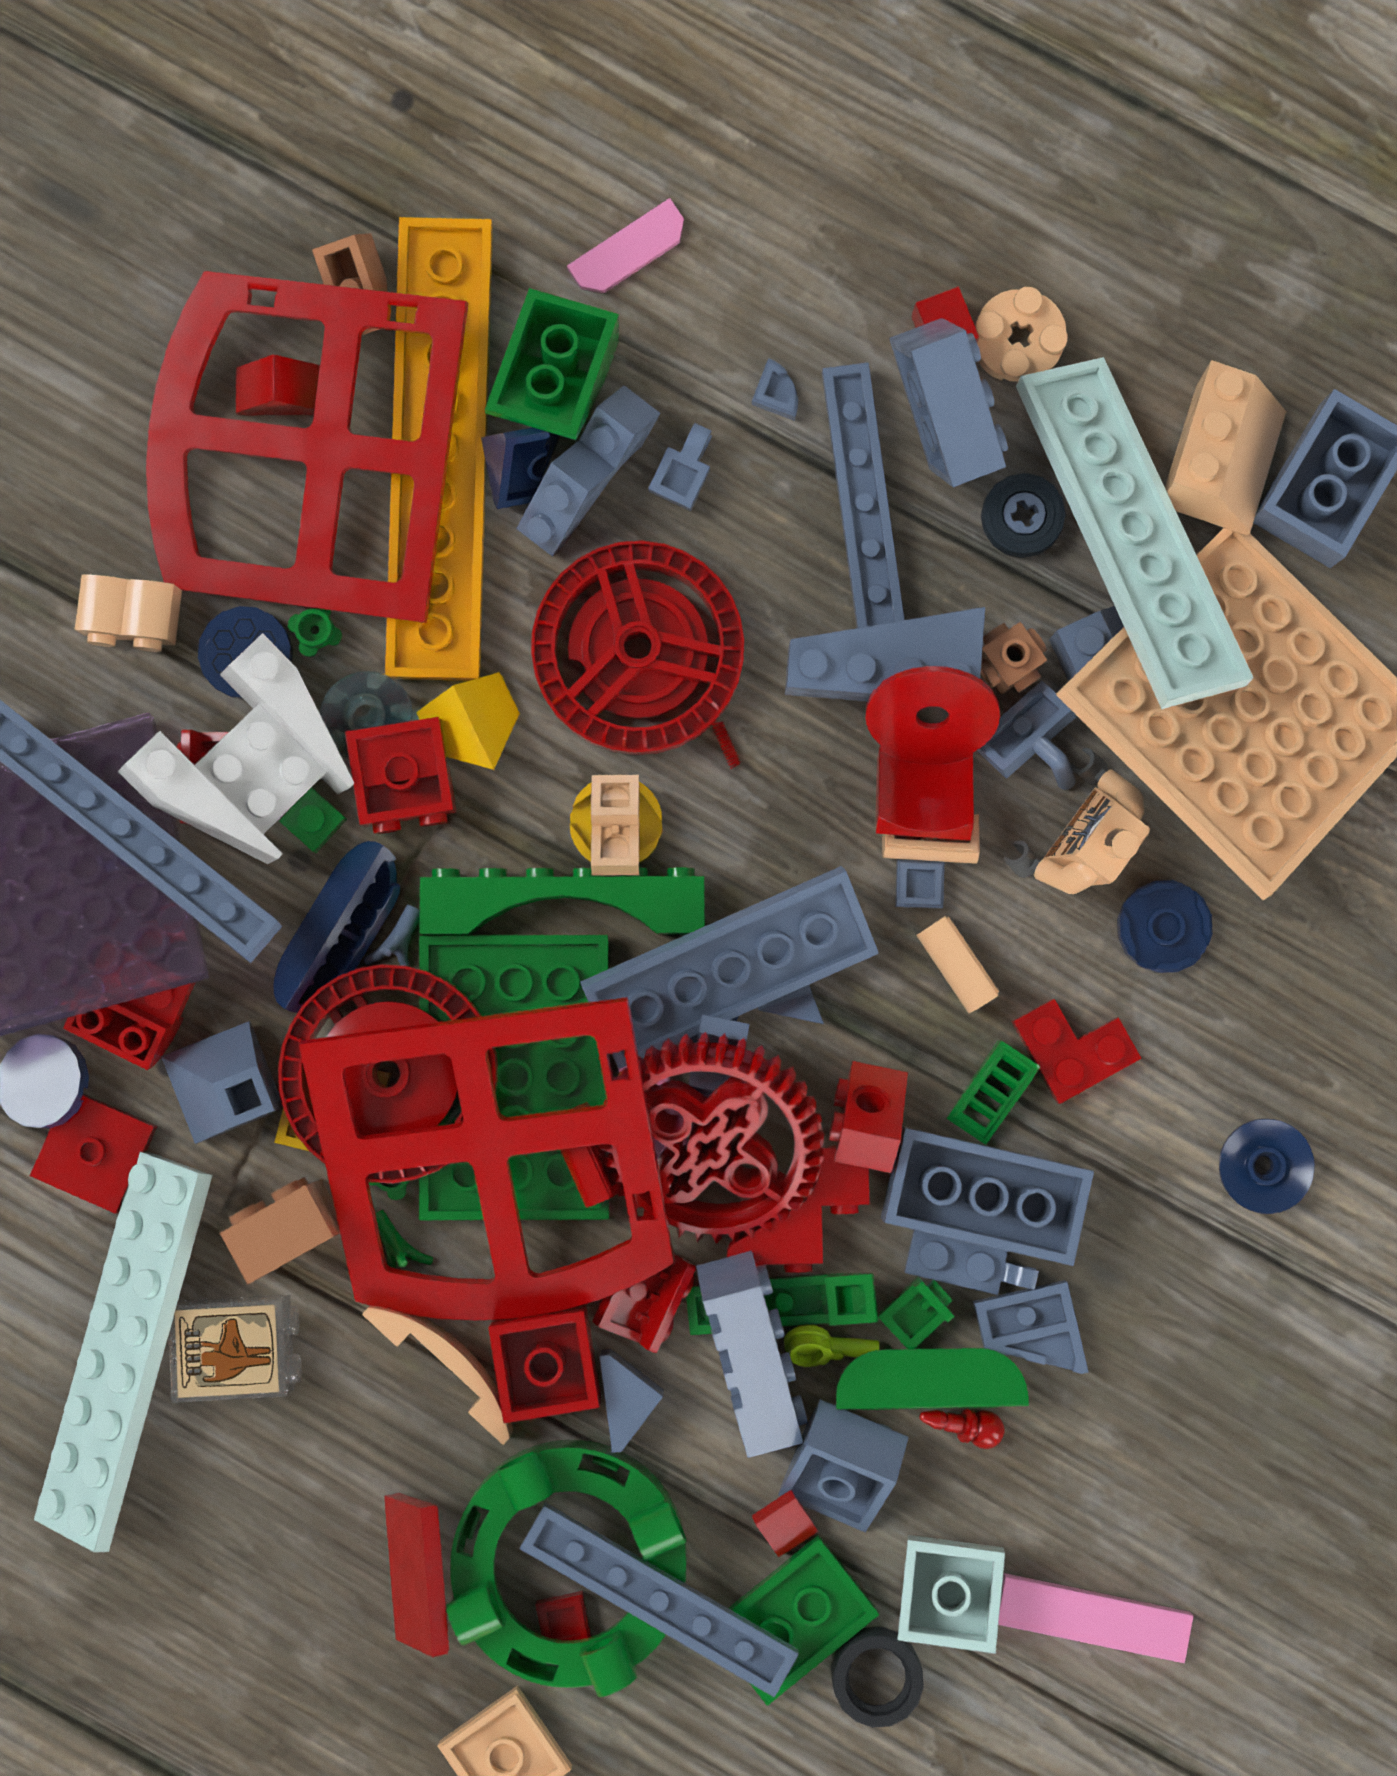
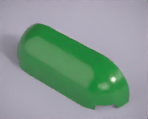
M985 1348L871 1351L859 1356L848 1365L841 1375L836 1392V1410L966 1409L1029 1406L1027 1384L1019 1368L1005 1355Z

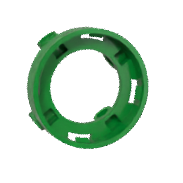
M566 1439L537 1444L520 1451L498 1465L483 1480L468 1502L458 1523L452 1544L450 1578L454 1597L446 1605L447 1614L453 1631L463 1646L475 1641L489 1658L510 1673L527 1681L551 1687L576 1688L593 1685L597 1696L605 1697L622 1690L637 1679L636 1665L641 1663L656 1649L666 1634L629 1612H626L616 1624L604 1632L581 1640H558L533 1632L518 1621L510 1612L497 1586L494 1566L496 1547L501 1533L518 1511L541 1502L553 1493H585L604 1500L625 1517L642 1554V1559L685 1583L687 1540L682 1521L674 1502L661 1482L650 1470L624 1452L612 1453L611 1446L586 1440ZM583 1454L594 1455L593 1464L606 1467L617 1472L620 1465L629 1470L625 1485L603 1473L578 1468ZM477 1506L489 1510L477 1534L473 1555L465 1553L466 1539L473 1538L476 1525L481 1516L477 1510Z

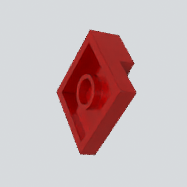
M439 717L345 732L352 779L354 781L353 786L359 825L363 827L372 826L373 834H385L400 831V822L419 819L420 827L435 826L448 823L447 814L457 813L451 772L447 763L441 719Z

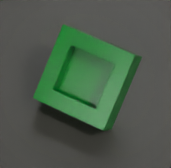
M311 787L287 811L279 822L312 852L317 853L346 822L347 818Z

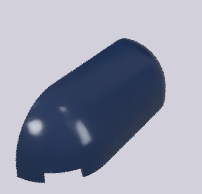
M375 841L363 842L351 849L340 860L284 951L275 972L273 989L277 1003L285 1010L298 1013L302 1005L319 988L340 975L356 970L394 907L400 892L394 862L396 858L382 844Z

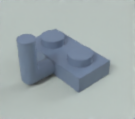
M1043 681L1038 683L1000 717L998 728L993 737L976 751L1006 779L1036 753L1051 767L1059 788L1068 790L1075 785V776L1067 756L1050 740L1075 719L1076 715L1056 695L1057 693Z

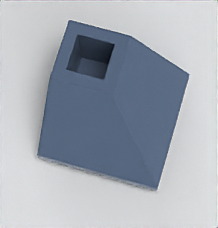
M251 1021L161 1056L195 1144L283 1109L282 1100Z

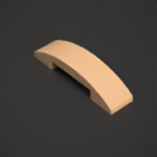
M369 1306L362 1315L396 1347L411 1333L473 1390L479 1398L472 1405L468 1413L502 1445L508 1441L514 1429L512 1422L503 1424L498 1388L482 1364L461 1342L446 1330L422 1316L404 1314L377 1306Z

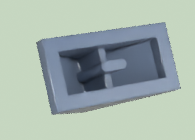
M605 1349L601 1351L600 1363L612 1453L622 1452L663 1398L664 1389L615 1351Z

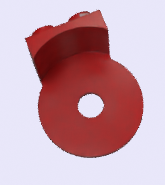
M925 666L896 673L884 680L878 688L873 690L866 705L865 719L867 728L875 741L880 744L877 758L875 834L970 841L974 826L973 753L984 746L993 737L998 728L1000 720L998 699L985 682L959 669ZM937 706L946 710L949 715L942 722L926 723L921 721L916 714L922 708Z

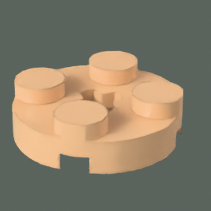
M1033 287L1008 290L996 295L982 308L975 324L979 335L977 344L981 354V360L978 362L989 375L1001 381L1003 378L1008 381H1019L1023 375L1054 369L1067 343L1066 324L1059 308L1048 297L1041 295ZM1018 326L1020 329L1026 328L1030 332L1027 338L1030 345L1023 347L1020 342L1012 345L1008 340L1013 333L1011 328Z

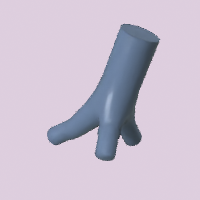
M407 904L390 935L373 953L363 958L364 963L370 965L385 956L389 957L395 954L400 965L410 967L407 957L408 945L411 935L420 920V910Z

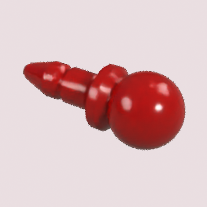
M964 1409L961 1414H955L951 1412L945 1413L941 1410L922 1412L919 1415V1419L933 1429H943L947 1432L956 1433L960 1442L969 1443L971 1441L972 1444L981 1449L996 1447L1004 1437L1005 1428L1003 1421L997 1414L991 1411L984 1410L975 1413L974 1410Z

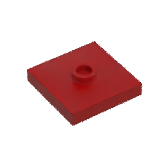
M83 1094L80 1100L84 1101L79 1111L66 1123L50 1128L29 1176L116 1214L120 1211L124 1194L129 1185V1173L137 1164L140 1152L147 1151L158 1126Z

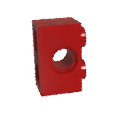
M852 1061L848 1079H838L833 1106L842 1107L841 1113L834 1112L829 1133V1140L837 1142L835 1162L889 1173L892 1172L901 1141L908 1072Z

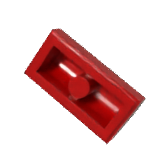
M585 1102L572 1109L590 1107V1104ZM599 1145L560 1149L586 1208L610 1199L621 1192L623 1188L622 1182H609L608 1171L612 1167L602 1165L605 1151L599 1149Z

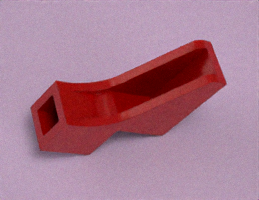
M836 1145L822 1146L824 1155L823 1161L819 1165V1177L813 1182L812 1192L809 1196L803 1197V1203L798 1211L790 1210V1217L787 1218L785 1223L774 1219L770 1232L759 1226L753 1232L752 1238L745 1232L736 1242L730 1241L727 1246V1257L752 1251L756 1267L784 1264V1272H812L813 1264H823L822 1206H830L831 1214L859 1213V1205H870L869 1168L835 1162Z

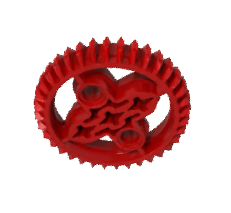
M706 1031L700 1035L698 1043H693L686 1033L681 1037L679 1047L669 1038L663 1042L661 1051L651 1045L646 1050L644 1058L639 1056L652 1135L657 1141L666 1146L660 1153L657 1163L668 1225L677 1227L678 1238L685 1234L686 1231L694 1232L698 1243L704 1234H711L717 1244L722 1239L723 1234H729L732 1240L736 1242L741 1237L742 1231H745L751 1238L753 1232L759 1226L770 1232L774 1219L785 1223L787 1218L790 1217V1210L798 1211L803 1203V1197L809 1196L812 1192L813 1182L819 1177V1165L822 1163L824 1155L822 1146L825 1134L823 1129H821L822 1117L819 1112H815L817 1104L815 1096H806L808 1087L805 1081L794 1082L796 1075L794 1067L780 1070L781 1059L779 1054L767 1060L764 1058L765 1050L763 1045L757 1047L754 1052L746 1049L747 1042L745 1038H742L737 1043V1046L729 1045V1040L725 1033L720 1036L718 1043L710 1042ZM626 1067L621 1070L619 1076H629ZM707 1071L732 1076L717 1087L708 1098L682 1081L671 1080L663 1082L660 1086L656 1084L668 1077L688 1072ZM765 1093L781 1108L793 1129L795 1142L794 1156L786 1175L778 1170V1160L772 1145L764 1137L756 1133L768 1114V1100ZM664 1109H674L680 1115H671ZM690 1133L688 1142L685 1145H682L683 1140L687 1138ZM740 1133L739 1138L733 1142V1138ZM600 1144L599 1149L605 1151L602 1165L612 1167L608 1171L609 1182H622L615 1147L611 1144ZM742 1164H752L757 1168L749 1169L744 1167ZM713 1180L737 1196L751 1198L741 1202L724 1204L705 1203L694 1200ZM623 1188L618 1193V1197L625 1196ZM650 1192L634 1194L636 1208H644L643 1216H654Z

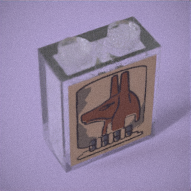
M291 1295L178 1301L168 1335L171 1403L288 1396L295 1389V1383H300L302 1374L300 1354H293L292 1335H298L299 1311L297 1306H291Z

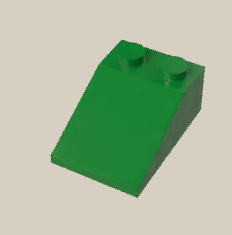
M529 288L486 404L485 414L576 440L606 380L619 343V314Z

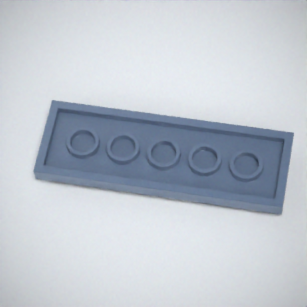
M840 866L587 978L580 983L588 1002L628 997L638 1056L644 1058L646 1050L651 1045L661 1051L663 1042L668 1038L677 1044L686 1033L689 1037L697 1035L702 1015L731 1020L879 954L848 874ZM624 1050L612 1053L619 1069L627 1066Z

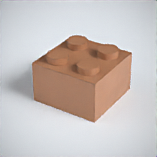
M305 1177L295 1180L271 1193L275 1201L273 1204L266 1206L264 1200L229 1217L232 1226L221 1232L220 1235L247 1284L254 1282L340 1233L334 1203L322 1179L308 1184Z

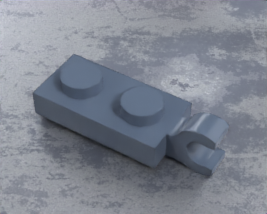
M914 1229L904 1272L907 1274L998 1295L1001 1281L1035 1290L1039 1273L1036 1268L1006 1262L1008 1252L1006 1250Z

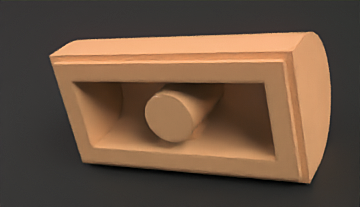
M974 814V826L970 841L882 834V858L977 864L980 854L979 814Z
M945 915L916 935L968 1014L998 996V988L949 916Z

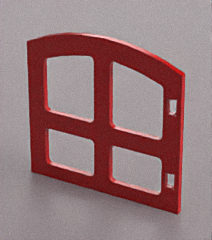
M204 271L186 302L168 343L156 383L149 421L146 459L148 512L154 549L164 583L174 584L183 591L427 623L469 303L455 299ZM251 290L277 292L274 307L251 305ZM391 305L417 308L414 324L390 321ZM240 312L317 321L324 324L325 331L314 418L309 427L299 428L202 416L194 412L193 407L204 370L227 317L231 313ZM368 328L428 334L432 337L421 434L415 441L356 435L351 431L350 425L363 332ZM200 449L303 462L306 465L307 473L296 560L292 567L279 568L203 558L199 554L188 489L187 456L190 451ZM350 469L411 476L414 480L403 574L397 582L336 575L333 571L343 480L345 473Z
M628 997L307 1039L299 1043L355 1302L383 1307L404 1314L435 1319L482 1321L524 1318L563 1311L603 1299L634 1286L674 1264L672 1241ZM582 1035H590L595 1038L607 1096L605 1104L505 1117L499 1112L487 1053L488 1049ZM624 1050L629 1076L612 1077L608 1053ZM445 1054L451 1058L463 1114V1121L461 1123L364 1135L358 1131L345 1074L346 1067ZM600 1144L613 1145L617 1151L632 1237L597 1255L573 1264L542 1273L532 1271L529 1267L509 1158L513 1155ZM457 1162H468L474 1169L495 1276L491 1279L453 1278L416 1273L388 1266L384 1257L368 1175L377 1172ZM649 1191L654 1216H638L634 1194Z

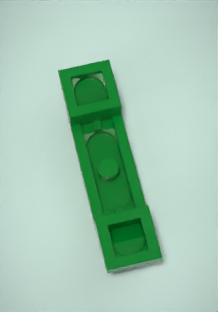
M831 1273L769 1277L773 1293L764 1295L768 1311L778 1309L782 1326L829 1323V1326L878 1322L873 1273ZM700 1285L692 1286L690 1293L686 1296L690 1335L712 1334L709 1317L706 1314L702 1300Z

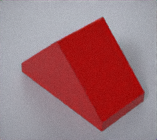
M272 354L237 367L236 414L238 416L314 415L320 365Z

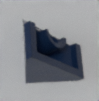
M532 427L481 437L493 501L497 509L531 502L546 473L560 435Z

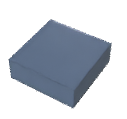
M897 860L895 907L942 909L945 862Z

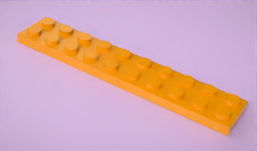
M399 217L397 293L463 300L469 304L427 623L387 618L386 678L389 676L393 679L470 681L480 678L486 461L481 437L487 436L488 414H485V407L488 402L492 219ZM396 306V322L414 324L417 308ZM395 331L392 439L415 441L420 437L432 350V337L428 334ZM391 474L388 582L393 583L399 581L403 574L414 480L411 476Z

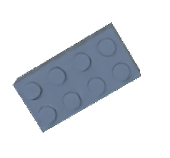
M902 1126L901 1141L892 1172L890 1173L881 1219L884 1223L1074 1266L1094 1171Z

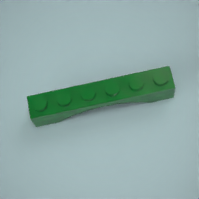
M688 867L667 868V876H648V868H639V875L602 877L601 875L592 876L591 868H573V877H554L553 868H527L526 877H507V869L481 868L479 869V877H460V869L436 868L432 869V877H420L419 934L424 936L473 935L491 920L514 908L537 901L567 898L594 901L617 908L641 921L657 935H687L705 927L704 876H695V868Z

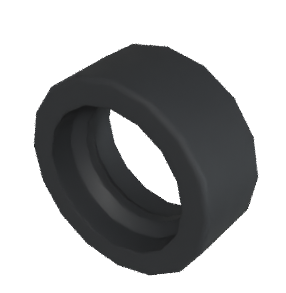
M866 1627L836 1650L831 1665L834 1694L841 1709L855 1722L872 1728L890 1727L906 1719L918 1706L924 1689L923 1669L912 1644L908 1641L898 1640V1632L884 1627ZM882 1648L892 1652L901 1660L905 1669V1683L902 1691L894 1700L886 1704L872 1705L863 1702L854 1694L849 1684V1671L852 1662L859 1654L869 1649Z

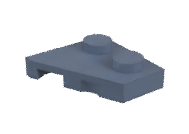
M1062 1280L1036 1286L1035 1290L1023 1289L973 1301L983 1348L991 1349L1007 1356L1012 1355L1024 1358L1027 1361L1043 1365L1049 1364L1069 1369L1080 1374L1088 1373L1067 1281Z

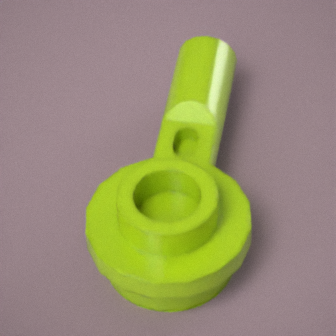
M811 1324L798 1325L789 1331L784 1338V1348L786 1352H789L791 1361L794 1364L802 1367L825 1365L830 1360H841L844 1356L858 1358L865 1353L879 1350V1341L831 1337L825 1329Z

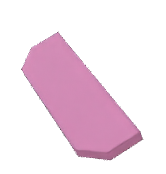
M669 198L567 265V269L582 290L604 294L678 245L681 239L684 218Z

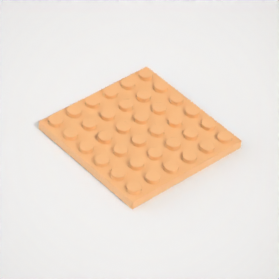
M1223 528L1197 554V558L1254 677L1246 687L1161 709L1125 627H1123L1056 695L1262 900H1265L1279 888L1397 757V677L1250 533L1247 536Z

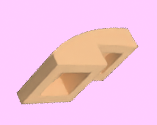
M592 775V876L639 875V775Z

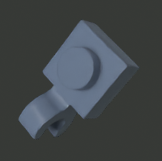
M694 423L681 453L670 447L667 448L648 488L650 493L688 511L692 510L710 472V466L700 462V459L712 438V435H710L711 430Z

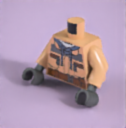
M1089 748L1082 749V751L1090 756V762L1085 768L1079 769L1072 763L1070 766L1072 771L1089 784L1098 783V788L1095 787L1045 857L1040 861L1028 844L1019 840L1015 841L1013 845L1022 856L1016 860L1004 857V861L1018 877L1025 878L1034 874L1036 880L1068 894H1077L1093 885L1111 884L1116 880L1129 860L1137 853L1139 846L1150 832V828L1141 821L1144 816V798L1142 793L1114 770L1107 771V763Z

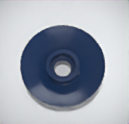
M1267 1118L1252 1120L1236 1128L1222 1146L1218 1165L1220 1179L1228 1195L1243 1208L1261 1214L1280 1213L1299 1203L1309 1191L1315 1171L1313 1153L1305 1137L1293 1126L1280 1120ZM1261 1156H1265L1270 1162V1168L1264 1174H1259L1255 1169V1162Z

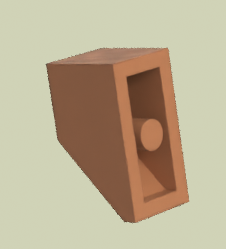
M371 233L351 235L312 249L324 285L387 292V278ZM368 328V329H366V330L363 332L362 335H365V334H368V333H371V332H374V331H377V330H380V329Z

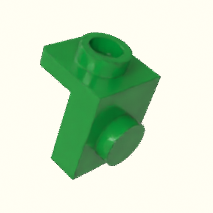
M917 1277L878 1313V1318L907 1349H915L944 1321L948 1323L955 1317L947 1308L953 1300L934 1279L926 1285Z

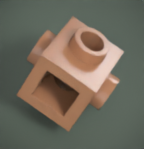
M1021 621L1008 629L1005 623H1002L983 637L985 646L982 647L980 675L991 688L996 686L1001 695L1012 687H1015L1018 693H1020L1042 677L1038 670L1047 661L1043 654L1047 651V648L1033 628L1026 630ZM1013 646L1022 660L1019 662L1009 660L1006 654L1007 648Z

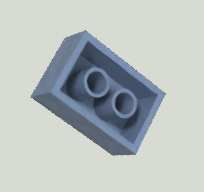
M940 318L889 338L929 469L950 486L956 487L1005 468L1006 464L1002 452L1008 450L1007 441L1001 426L993 424L989 408L994 406V397L987 380H980L975 362L981 360V354L972 333L967 334L966 330Z
M1334 389L1319 404L1260 503L1253 523L1325 566L1333 567L1346 557L1397 471V425Z

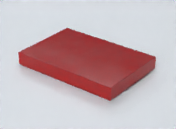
M402 1493L385 1495L395 1638L397 1641L428 1656L446 1655L449 1651V1637L438 1507L435 1504Z

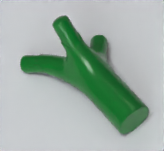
M384 1209L375 1213L380 1238L386 1250L388 1266L396 1268V1262H398L400 1267H405L408 1264L406 1257L426 1265L433 1263L434 1259L432 1256L421 1253L400 1235Z

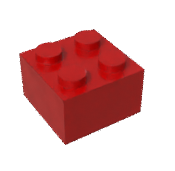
M587 1304L558 1312L524 1318L498 1319L491 1322L488 1330L503 1424L599 1408L602 1398Z

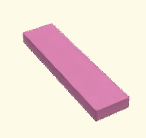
M1006 1573L1003 1574L998 1625L1185 1663L1193 1622V1614L1189 1611Z

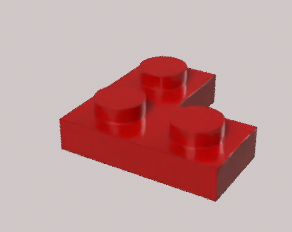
M1051 999L1011 1021L1033 1062L1040 1066L1038 1071L1057 1104L1067 1101L1142 1059L1119 1017H1115L1087 1034L1076 1038L1056 1000Z

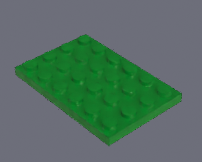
M609 935L419 936V969L450 982L469 998L482 1016L586 1003L588 999L580 982L609 969ZM419 996V1009L430 1014L438 1022L451 1020L433 1002ZM590 1035L495 1047L498 1064L496 1099L499 1112L505 1117L568 1110L585 1102L590 1104V1107L603 1105L604 1100L607 1099L597 1042ZM458 1092L448 1114L437 1126L454 1124L459 1117L462 1109ZM560 1150L513 1155L509 1158L520 1220H603L610 1218V1199L588 1208L585 1207ZM468 1162L449 1163L440 1170L419 1178V1220H484L474 1169Z

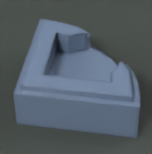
M768 358L753 396L752 405L795 421L798 397L794 383L784 367Z

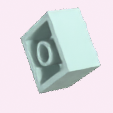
M908 1535L898 1640L996 1653L1005 1559L1004 1548Z

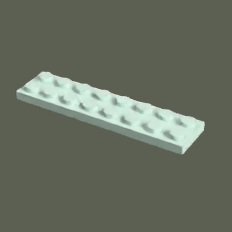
M1104 357L1021 376L1016 385L1017 391L1161 709L1246 687L1254 677Z
M140 1152L137 1164L129 1173V1185L124 1194L116 1220L106 1262L103 1266V1273L90 1313L88 1327L77 1360L73 1381L34 1520L93 1552H109L212 1179L211 1174L151 1152Z

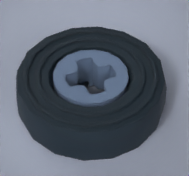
M1028 473L1010 475L996 483L986 496L981 512L983 531L992 546L1005 555L1018 558L1037 556L1050 548L1061 534L1066 516L1063 498L1055 486L1041 476ZM1017 504L1022 505L1025 510L1033 508L1035 515L1030 519V526L1025 527L1022 521H1013L1011 516L1017 511Z

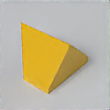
M500 672L453 685L416 712L419 720L433 717L441 719L446 757L492 770L495 769L518 716L521 715Z

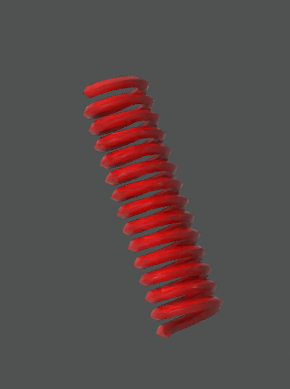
M720 721L712 725L715 726L712 730L716 733L715 736H717L716 739L720 742V748H723L721 751H724V757H727L725 760H728L727 763H730L728 764V766H731L729 769L738 766L741 761H739V755H736L735 746H732L733 743H731L732 740H730L731 737H729L728 731H726L724 722Z

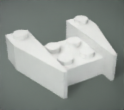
M262 633L220 674L253 710L195 765L159 731L118 772L152 806L269 864L277 860L282 853L263 834L320 778L337 794L349 789L354 784V781L297 668Z

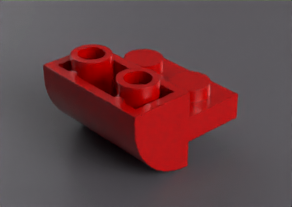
M115 939L108 940L88 984L81 986L63 1029L148 1071L161 1059V1056L166 1052L184 1019L181 1017V1014L197 980Z

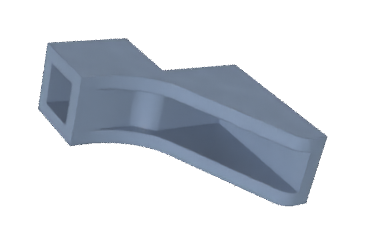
M626 386L618 389L597 406L579 441L550 464L516 529L553 557L567 542L615 473L642 447L661 413Z

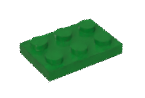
M819 1535L728 1608L798 1649L799 1655L775 1698L750 1684L767 1706L880 1615L875 1605Z

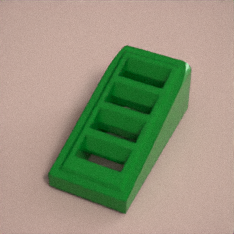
M997 1040L946 1119L986 1145L1028 1087L1040 1066L1005 1042ZM1000 1059H1003L1021 1072L1017 1079L996 1066ZM990 1074L1010 1087L1006 1095L985 1082ZM978 1090L1000 1104L996 1111L974 1098ZM968 1105L989 1119L985 1127L963 1113Z

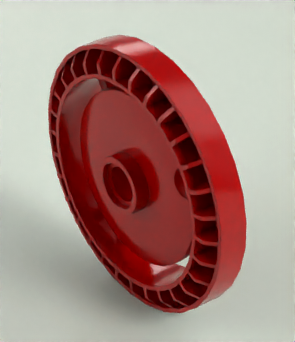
M643 540L625 541L597 548L578 558L559 574L546 591L537 610L532 629L531 657L534 674L545 701L556 717L571 732L588 743L611 752L629 755L657 754L678 748L699 737L717 721L728 707L738 687L743 668L744 633L741 617L732 595L721 579L706 564L686 551L664 543ZM636 570L659 572L673 577L694 591L711 612L718 630L720 646L708 643L706 629L698 611L683 594L664 583L648 579H638ZM626 571L627 580L610 584L608 576ZM599 581L601 590L590 597L581 607L570 630L568 640L569 661L579 662L584 666L586 672L567 689L560 675L557 660V644L561 625L569 608L579 595L592 584ZM637 637L644 638L651 644V650L648 655L640 659L632 658L625 652L627 643ZM708 656L719 658L716 673L705 671ZM700 682L710 684L707 691L695 705L684 714L669 722L649 727H627L598 718L604 710L627 718L640 719L659 716L682 704L693 693ZM582 692L594 702L588 710L575 700Z
M369 966L358 968L336 977L319 988L302 1005L291 1022L282 1044L278 1066L279 1093L284 1112L295 1134L309 1152L324 1164L325 1161L299 1043L302 1040L315 1039L329 1018H331L335 1026L327 1037L438 1022L425 1011L405 1003L378 1002L369 1004L364 995L382 990H402L417 994L433 1002L451 1020L481 1017V1013L469 998L450 982L430 972L409 966ZM353 1000L358 1009L344 1017L339 1008ZM495 1047L488 1049L487 1053L496 1094L498 1064ZM445 1054L391 1060L397 1064L400 1070V1078L392 1087L383 1085L378 1079L377 1072L382 1062L353 1065L345 1068L358 1131L364 1135L437 1126L448 1114L458 1092L452 1060ZM462 1112L460 1113L459 1117L457 1118L454 1124H458L463 1121ZM447 1164L371 1173L368 1175V1182L397 1183L415 1180L436 1172Z

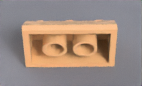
M1213 360L1210 361L1196 385L1165 485V489L1176 512L1247 536L1252 529L1286 415V410L1256 375Z

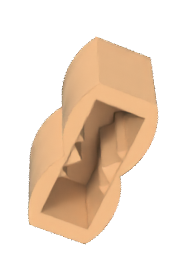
M84 574L81 576L75 630L84 636H88L87 643L92 645L115 647L116 640L133 641V648L161 652L162 645L176 644L182 590L174 584Z

